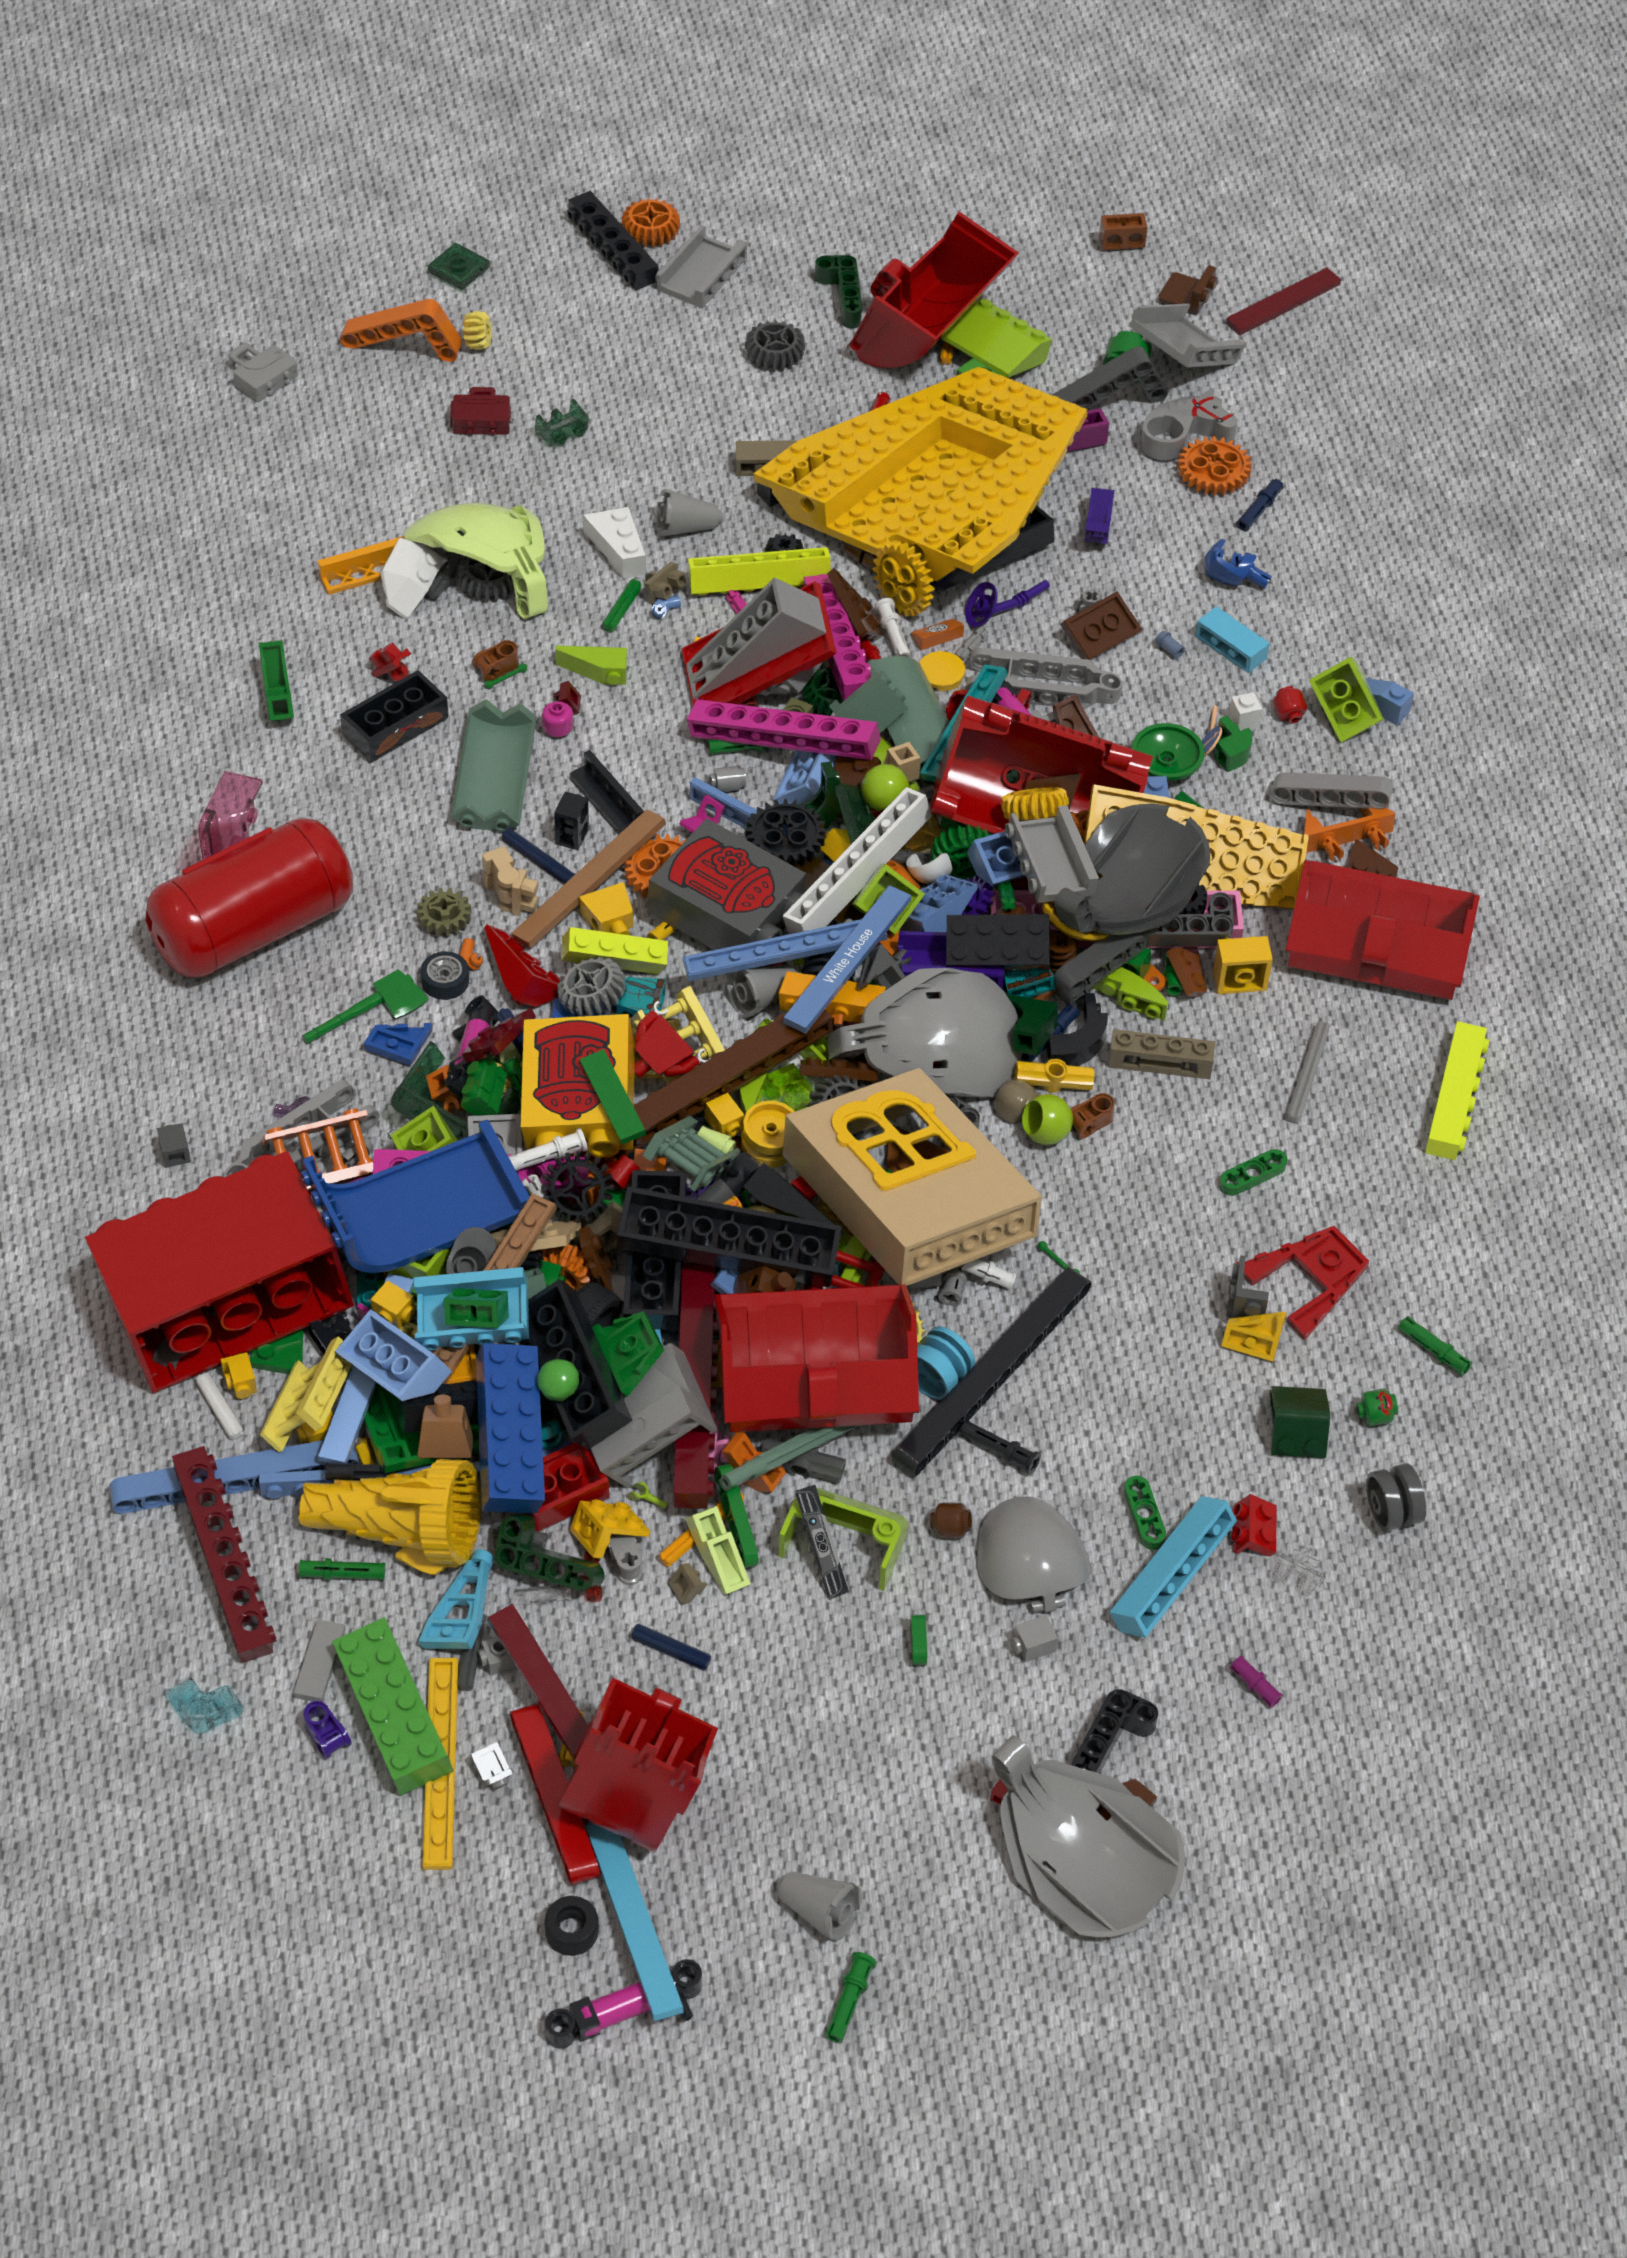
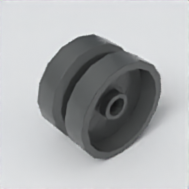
M1404 1463L1392 1467L1390 1473L1385 1469L1370 1472L1367 1475L1366 1492L1369 1506L1381 1530L1387 1532L1398 1529L1402 1526V1522L1410 1526L1425 1521V1494L1417 1472L1412 1465Z

